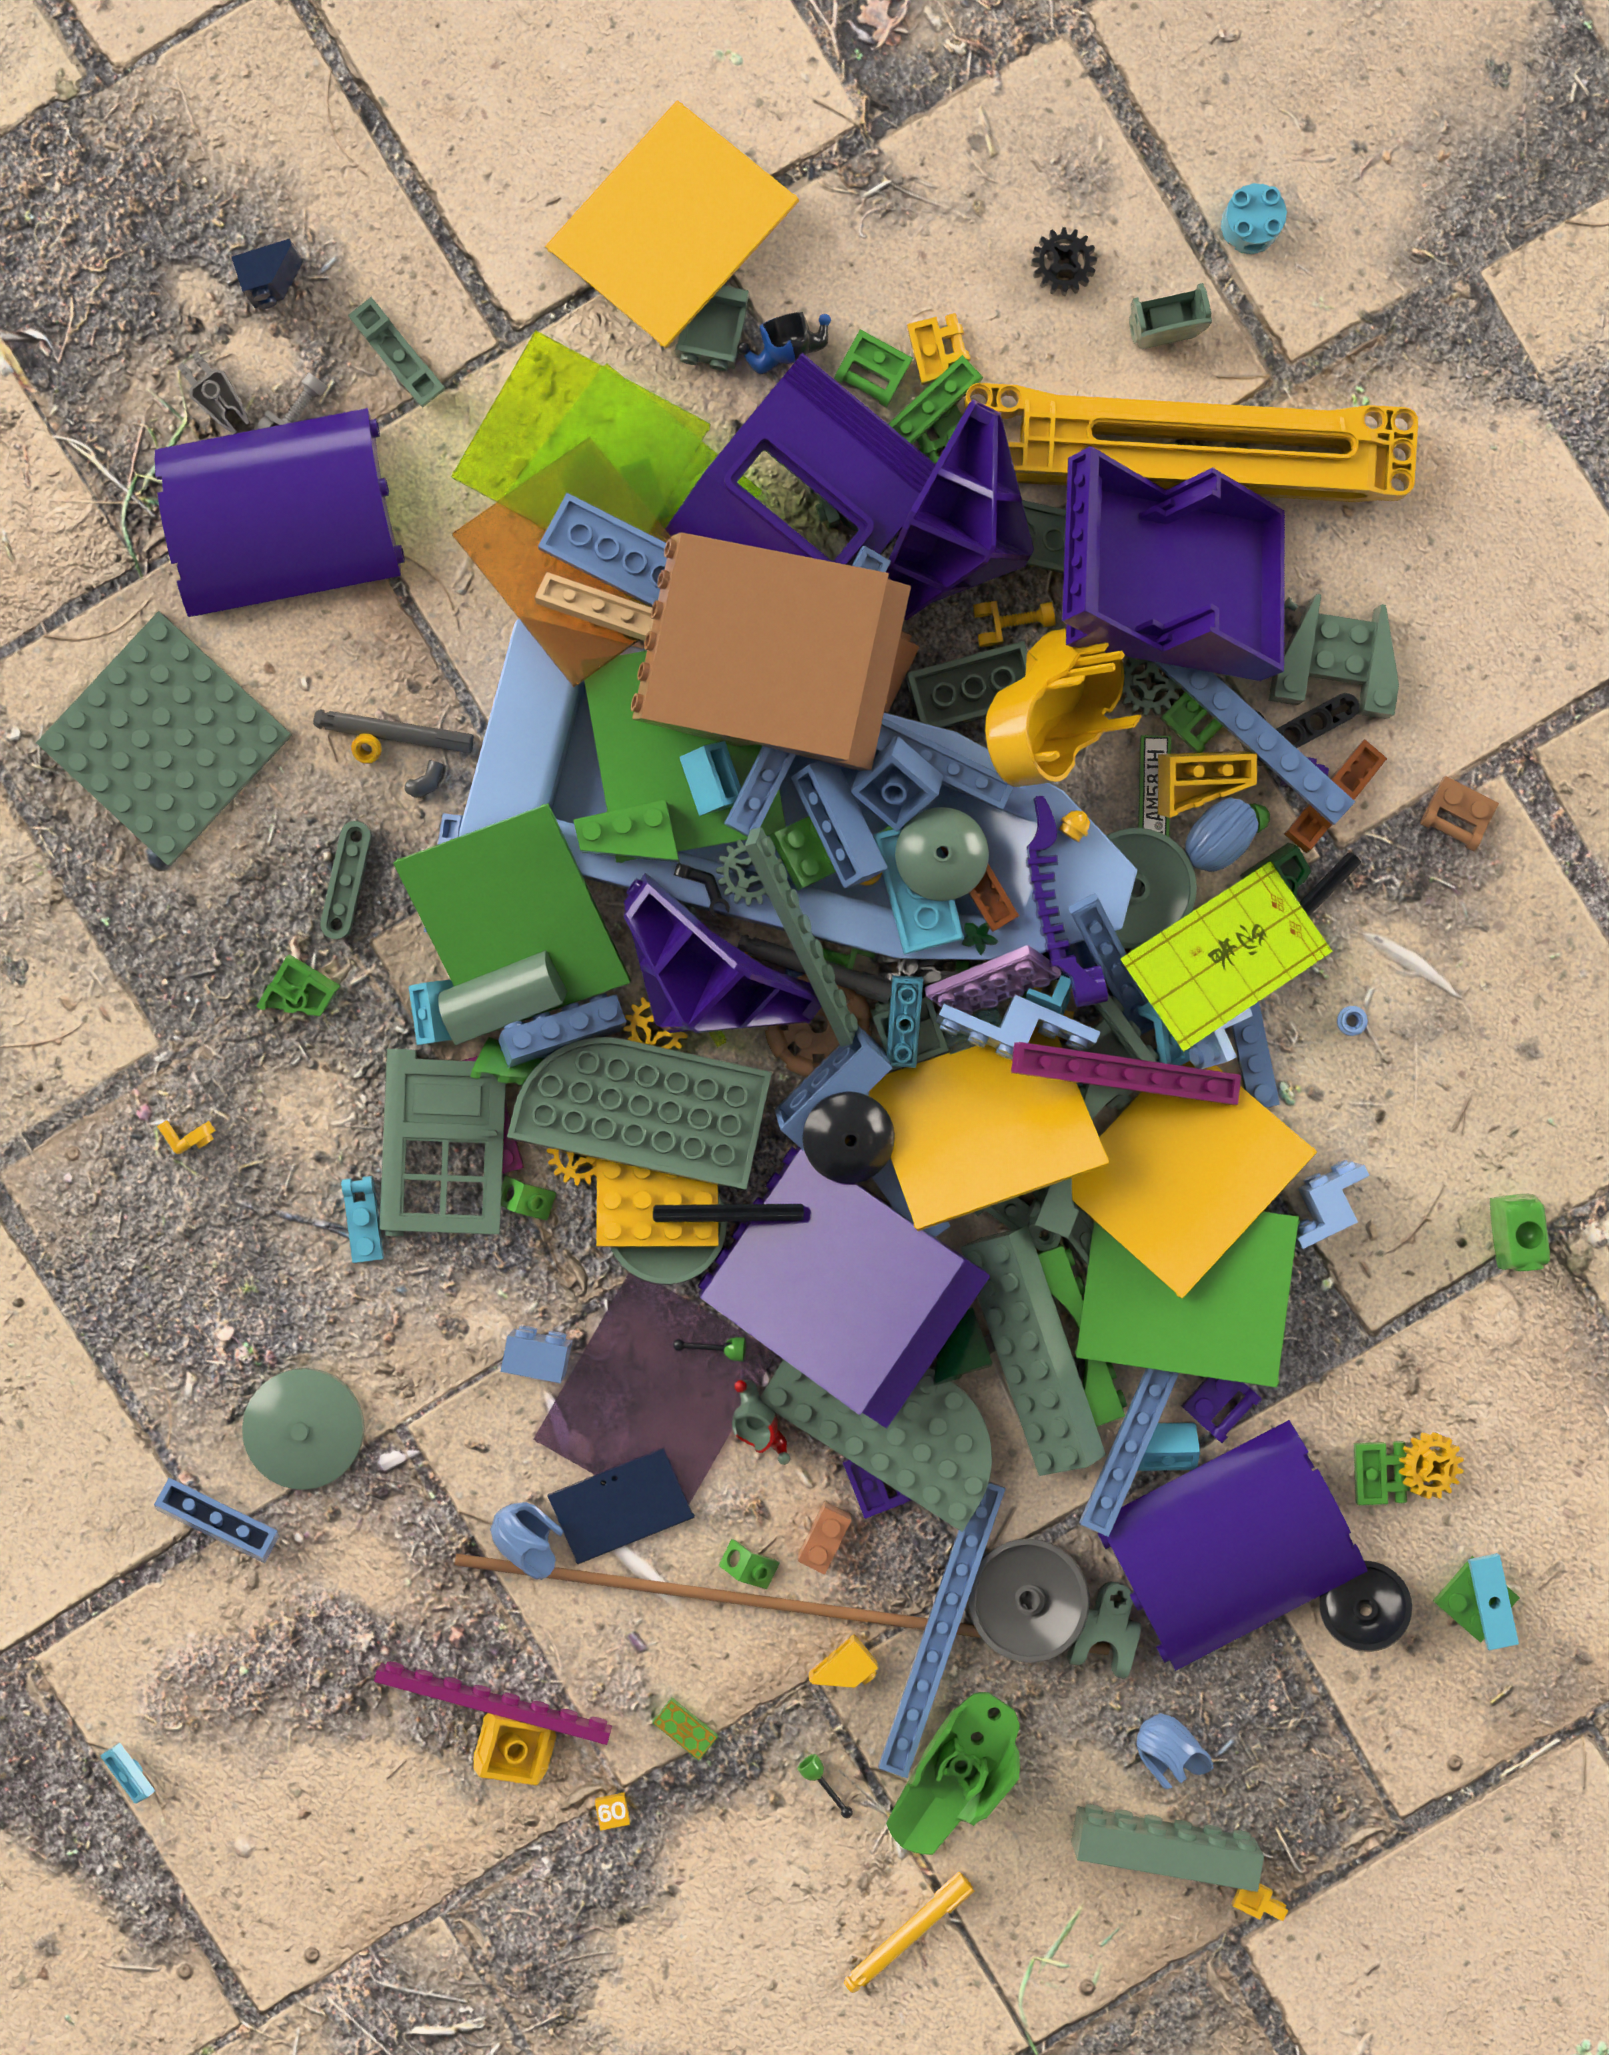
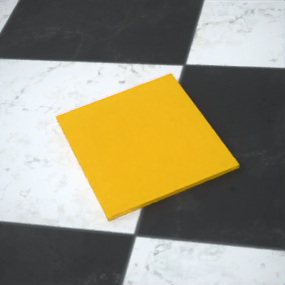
M677 100L545 247L548 252L555 255L655 339L660 346L666 349L796 206L799 198Z
M1035 1026L1028 1043L1062 1048L1058 1036L1055 1039L1048 1038L1038 1033L1039 1028ZM973 1044L918 1063L916 1068L906 1067L886 1074L869 1091L868 1096L879 1102L891 1118L895 1141L890 1158L917 1232L1109 1165V1158L1103 1149L1077 1083L1011 1073L1012 1060L996 1054L997 1049L987 1044L984 1048Z
M1191 1061L1180 1065L1195 1068ZM1216 1065L1204 1068L1206 1070L1223 1072ZM1241 1086L1238 1105L1141 1092L1099 1137L1106 1156L1109 1158V1165L1073 1177L1071 1187L1072 1200L1173 1290L1178 1297L1183 1299L1317 1154V1151Z

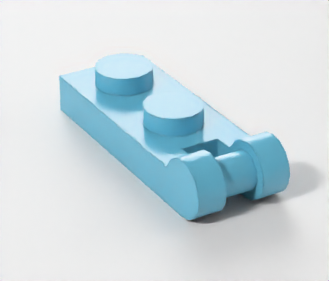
M366 1176L358 1181H353L351 1178L342 1179L341 1186L345 1201L352 1263L384 1259L373 1176ZM364 1192L365 1200L356 1201L355 1193Z

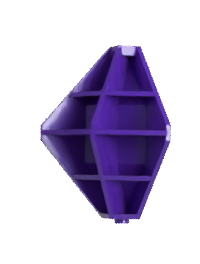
M975 399L970 401L910 510L888 559L891 561L886 570V573H889L888 579L911 586L904 620H908L933 602L1025 567L1034 551L1001 413Z
M644 873L640 880L636 878L627 890L629 896L624 901L626 912L623 917L633 936L654 1022L669 1033L684 1031L702 1033L798 1023L809 1024L822 1007L811 983L766 968L710 931L648 874Z

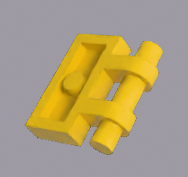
M956 313L945 316L947 327L939 328L937 317L907 324L921 385L933 383L962 355L968 361L971 360L969 351L965 350L962 339L964 330L962 324L958 323ZM942 340H951L954 353L946 355Z

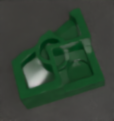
M1288 842L1242 873L1240 877L1243 880L1268 864L1294 900L1297 896L1298 887L1306 881L1311 873V869L1299 847Z
M973 1308L966 1311L936 1356L937 1363L933 1377L935 1386L960 1379L964 1374L989 1368L993 1364Z

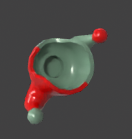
M738 1380L735 1383L734 1389L740 1394L741 1406L735 1410L732 1416L734 1435L741 1441L755 1447L758 1453H763L770 1447L779 1454L777 1457L779 1463L782 1465L788 1464L791 1458L787 1453V1440L778 1430V1420L775 1412L761 1401L754 1381Z

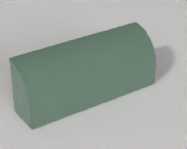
M545 950L440 992L438 1004L443 1023L454 1044L458 1045L510 1023L563 1003L568 991Z

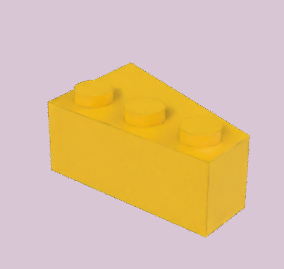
M1246 751L1158 754V815L1171 818L1193 807L1197 808L1216 798H1222L1256 785L1257 754Z

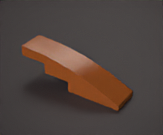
M1364 739L1330 779L1355 800L1387 758ZM1308 804L1284 835L1307 854L1332 824Z
M941 847V850L947 857L949 854L948 850L945 847ZM988 864L982 879L968 894L986 923L988 922L991 931L994 932L1019 917V914Z

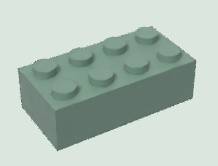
M1025 642L1014 643L907 673L906 681L917 721L947 729L986 718L987 711L996 693L1025 677L1027 658Z

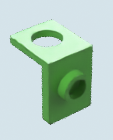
M505 1176L502 1184L501 1206L518 1214L548 1220L556 1192L525 1184L510 1176ZM513 1185L514 1195L512 1199L508 1202L507 1192L508 1189Z
M731 1539L719 1566L740 1582L767 1589L780 1563L775 1559L752 1553L739 1542ZM735 1551H738L740 1554L739 1562L735 1567H732L730 1558Z

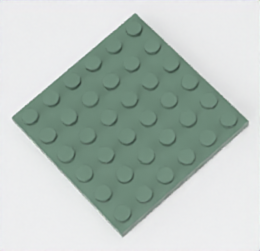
M158 611L43 734L36 744L164 863L171 866L291 738L292 734L166 616Z

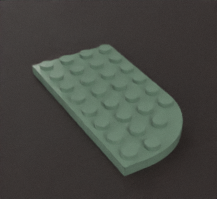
M613 1037L579 1040L551 1053L529 1074L517 1096L507 1139L746 1191L772 1072Z
M785 1360L782 1361L760 1396L761 1401L768 1405L776 1414L961 1532L965 1529L984 1497L992 1466V1448L986 1423L976 1404L957 1384L950 1381L934 1385L933 1377L935 1370L931 1367H928L887 1429L865 1414L861 1413L859 1415Z

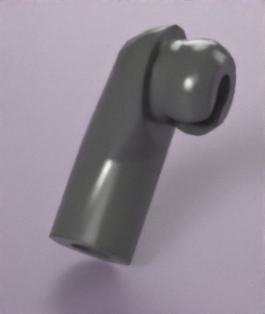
M429 760L424 776L415 780L409 779L406 782V793L414 798H421L434 792L439 783L443 764Z

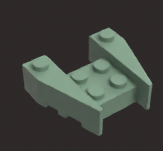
M1316 594L1310 599L1293 635L1284 650V672L1272 676L1268 701L1293 705L1301 704L1305 701L1308 677L1362 685L1357 715L1388 719L1394 716L1399 680L1386 605L1381 604L1373 610L1372 622L1320 614L1321 594Z

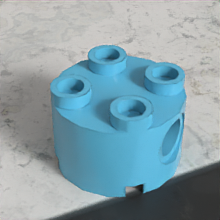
M1257 183L1246 185L1236 190L1222 214L1221 230L1227 243L1229 244L1230 242L1235 247V250L1246 254H1256L1269 248L1275 242L1286 223L1287 210L1280 191L1274 186Z

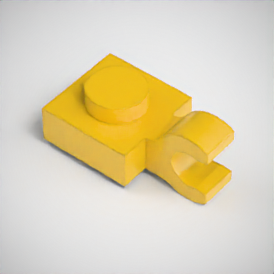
M1260 1883L1258 1892L1238 1888L1232 1900L1233 1907L1259 1920L1263 1913L1266 1912L1284 1921L1289 1911L1286 1909V1904L1279 1900L1271 1899L1272 1889Z

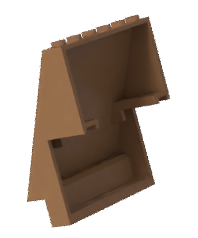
M682 532L668 539L664 549V557L667 558L665 569L661 570L657 582L660 593L658 601L656 600L653 603L651 609V619H654L652 630L647 633L644 642V649L647 650L645 662L640 664L637 679L640 681L638 693L634 694L631 702V711L634 712L632 720L717 742L725 741L726 744L733 746L758 744L858 771L872 770L911 586L889 580V573Z

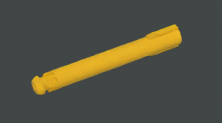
M958 1872L935 1892V1897L851 1971L852 1975L844 1980L847 1989L851 1993H855L861 1986L865 1987L946 1913H951L974 1893L975 1890L968 1879L961 1872Z

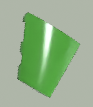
M489 1037L474 1064L470 1077L480 1079L481 1072L492 1074L498 1082L523 1085L529 1074L544 1058H537L508 1068L504 1054L500 1050L499 1041Z

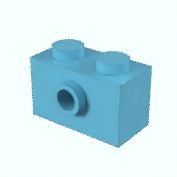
M725 741L702 746L679 757L699 816L722 811L734 805L741 791V786Z

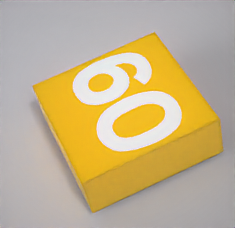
M625 1792L595 1798L600 1831L630 1825Z

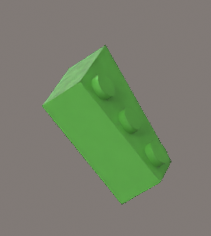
M665 799L573 819L582 853L680 863Z

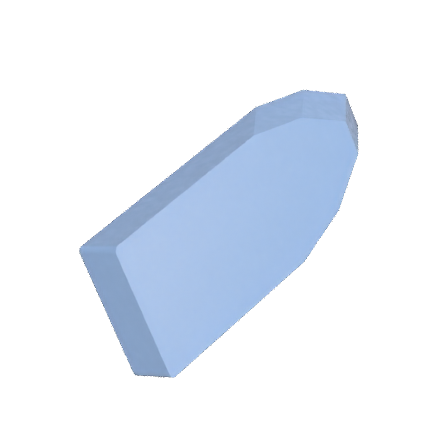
M525 617L517 619L510 638L459 836L549 803L583 878L628 890L636 878L640 880L644 873H646L679 903L709 911L711 902L705 885L675 876L674 872L677 863L641 858L616 863L615 856L582 853L577 839L573 819L607 812L581 662L647 650ZM883 714L884 719L997 772L991 761L988 749L962 734L891 714ZM795 755L780 785L779 790L786 827L809 816L791 776L807 765L819 760ZM839 766L851 790L859 771ZM942 783L938 796L917 814L928 809L945 807L959 810L974 819L985 834L988 843V864L1019 914V917L994 932L989 928L987 934L995 937L998 943L995 945L986 944V949L982 956L976 950L975 945L971 947L961 945L963 940L904 955L883 872L880 879L873 885L856 884L844 889L837 873H834L799 891L787 869L786 872L787 881L791 889H795L798 894L799 906L803 915L806 914L809 917L811 932L815 939L897 959L992 960L1026 945H1029L1040 954L1046 952V941L1040 932V919L1036 917V902L1032 900L1033 888L1029 884L1028 879L1030 872L1029 868L1026 867V858L1028 857L1026 847L1033 840L1037 830V816L1034 805V798L1036 796L1045 797L1057 826V839L1054 844L1046 850L1036 851L1037 856L1058 855V865L1039 867L1040 873L1055 872V882L1042 883L1043 890L1055 889L1056 899L1045 901L1046 907L1059 906L1060 916L1049 917L1050 923H1064L1065 932L1054 934L1055 941L1068 938L1070 945L1084 941L1068 907L1094 893L1099 898L1114 930L1122 929L1138 869L1090 818L1087 837L1083 836L1080 842H1076L1059 831L1062 817H1065L1071 811L1082 810L1063 790L1050 783L1014 787L1002 811ZM854 796L872 835L879 833L889 826ZM737 842L678 852L680 863L713 874L718 885V880L724 877V875L716 873V868L724 867V864L719 861L720 855L728 857L729 854L726 847L729 845L735 850L738 848ZM776 850L775 856L777 859H779L780 856ZM746 852L738 855L736 858L743 860L750 856ZM753 865L749 869L741 868L745 872L746 879H749L751 875L756 877L758 875L755 873ZM729 869L730 880L736 887L739 881L738 876ZM760 884L754 885L749 888L748 892L758 891L764 886ZM718 885L722 899L728 902L730 910L727 913L725 905L718 902L713 907L715 913L785 931L769 897L763 895V904L759 905L756 899H752L751 905L747 906L744 898H741L736 904L734 903V893L728 896L724 895L727 885ZM968 893L954 899L965 938L967 935L964 929L965 923H974L979 928L986 921Z

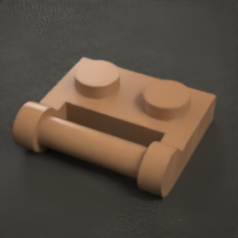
M1444 776L1420 824L1427 828L1432 826L1465 843L1466 848L1475 851L1481 843L1483 834L1499 803ZM1441 809L1474 826L1472 833L1438 817V810Z

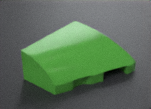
M289 954L283 961L273 981L267 986L256 1007L261 1010L274 1008L283 1009L287 1013L300 1011L305 1012L307 1015L321 1016L341 985Z

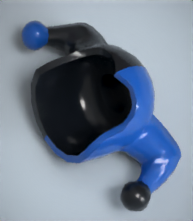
M794 312L773 318L760 325L764 349L760 355L752 353L749 344L746 342L739 343L737 351L745 357L756 373L765 374L780 363H795L802 353L806 355L824 349L828 344V325L831 322V318L828 314L820 315V327L817 333L809 330L803 312Z

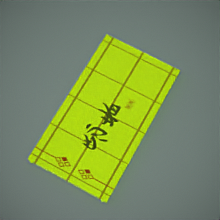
M1269 862L1129 952L1120 960L1184 1052L1333 951L1272 863Z

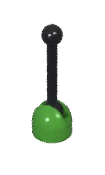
M733 1337L727 1340L724 1345L686 1343L681 1339H677L673 1343V1348L676 1351H682L684 1348L723 1351L728 1359L744 1362L746 1338Z
M811 1754L799 1764L797 1770L809 1781L818 1780L841 1809L842 1817L850 1818L853 1814L852 1809L844 1805L822 1777L824 1766L820 1758L816 1754Z

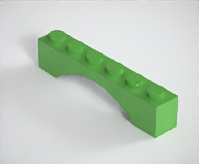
M1059 1243L1058 1246L1046 1251L1040 1250L1037 1254L1051 1294L1066 1307L1080 1330L1083 1308L1081 1295L1085 1293V1288L1080 1276L1075 1278L1071 1267L1075 1265V1261L1070 1249L1064 1250L1063 1245ZM1085 1359L1082 1386L1096 1427L1124 1417L1123 1408L1127 1407V1403L1122 1390L1116 1391L1112 1380L1116 1379L1117 1376L1112 1363Z

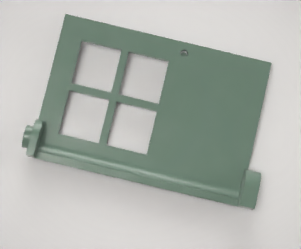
M387 1049L379 1227L380 1230H385L386 1236H404V1231L500 1234L506 1083L498 1082L489 1073L481 1072L480 1079L470 1077L476 1061L417 1059V1050ZM406 1141L443 1142L441 1175L405 1173ZM449 1142L485 1143L484 1176L448 1175ZM405 1180L441 1181L440 1214L405 1213ZM447 1181L483 1182L482 1215L446 1214Z

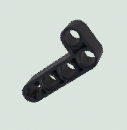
M1350 693L1339 694L1276 728V730L1282 736L1286 729L1294 731L1297 738L1295 744L1292 745L1299 748L1355 717L1359 711V702ZM1347 704L1348 709L1345 712L1332 717L1331 711L1340 705ZM1255 710L1262 718H1264V716L1259 711ZM1312 715H1317L1322 719L1323 727L1321 730H1315L1310 725ZM1241 743L1244 751L1251 752L1244 744ZM1257 757V766L1266 765Z

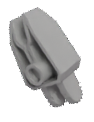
M196 351L192 356L197 365L207 374L205 377L197 381L187 365L181 363L177 366L192 385L190 387V398L219 425L236 434V429L226 418L227 409H234L247 425L249 424V419L244 405L225 371L212 370L200 353Z

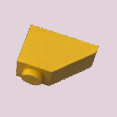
M853 1634L809 1671V1681L815 1685L852 1688L857 1687L860 1683L866 1685L876 1676L877 1672L875 1670L878 1669V1662L857 1636Z

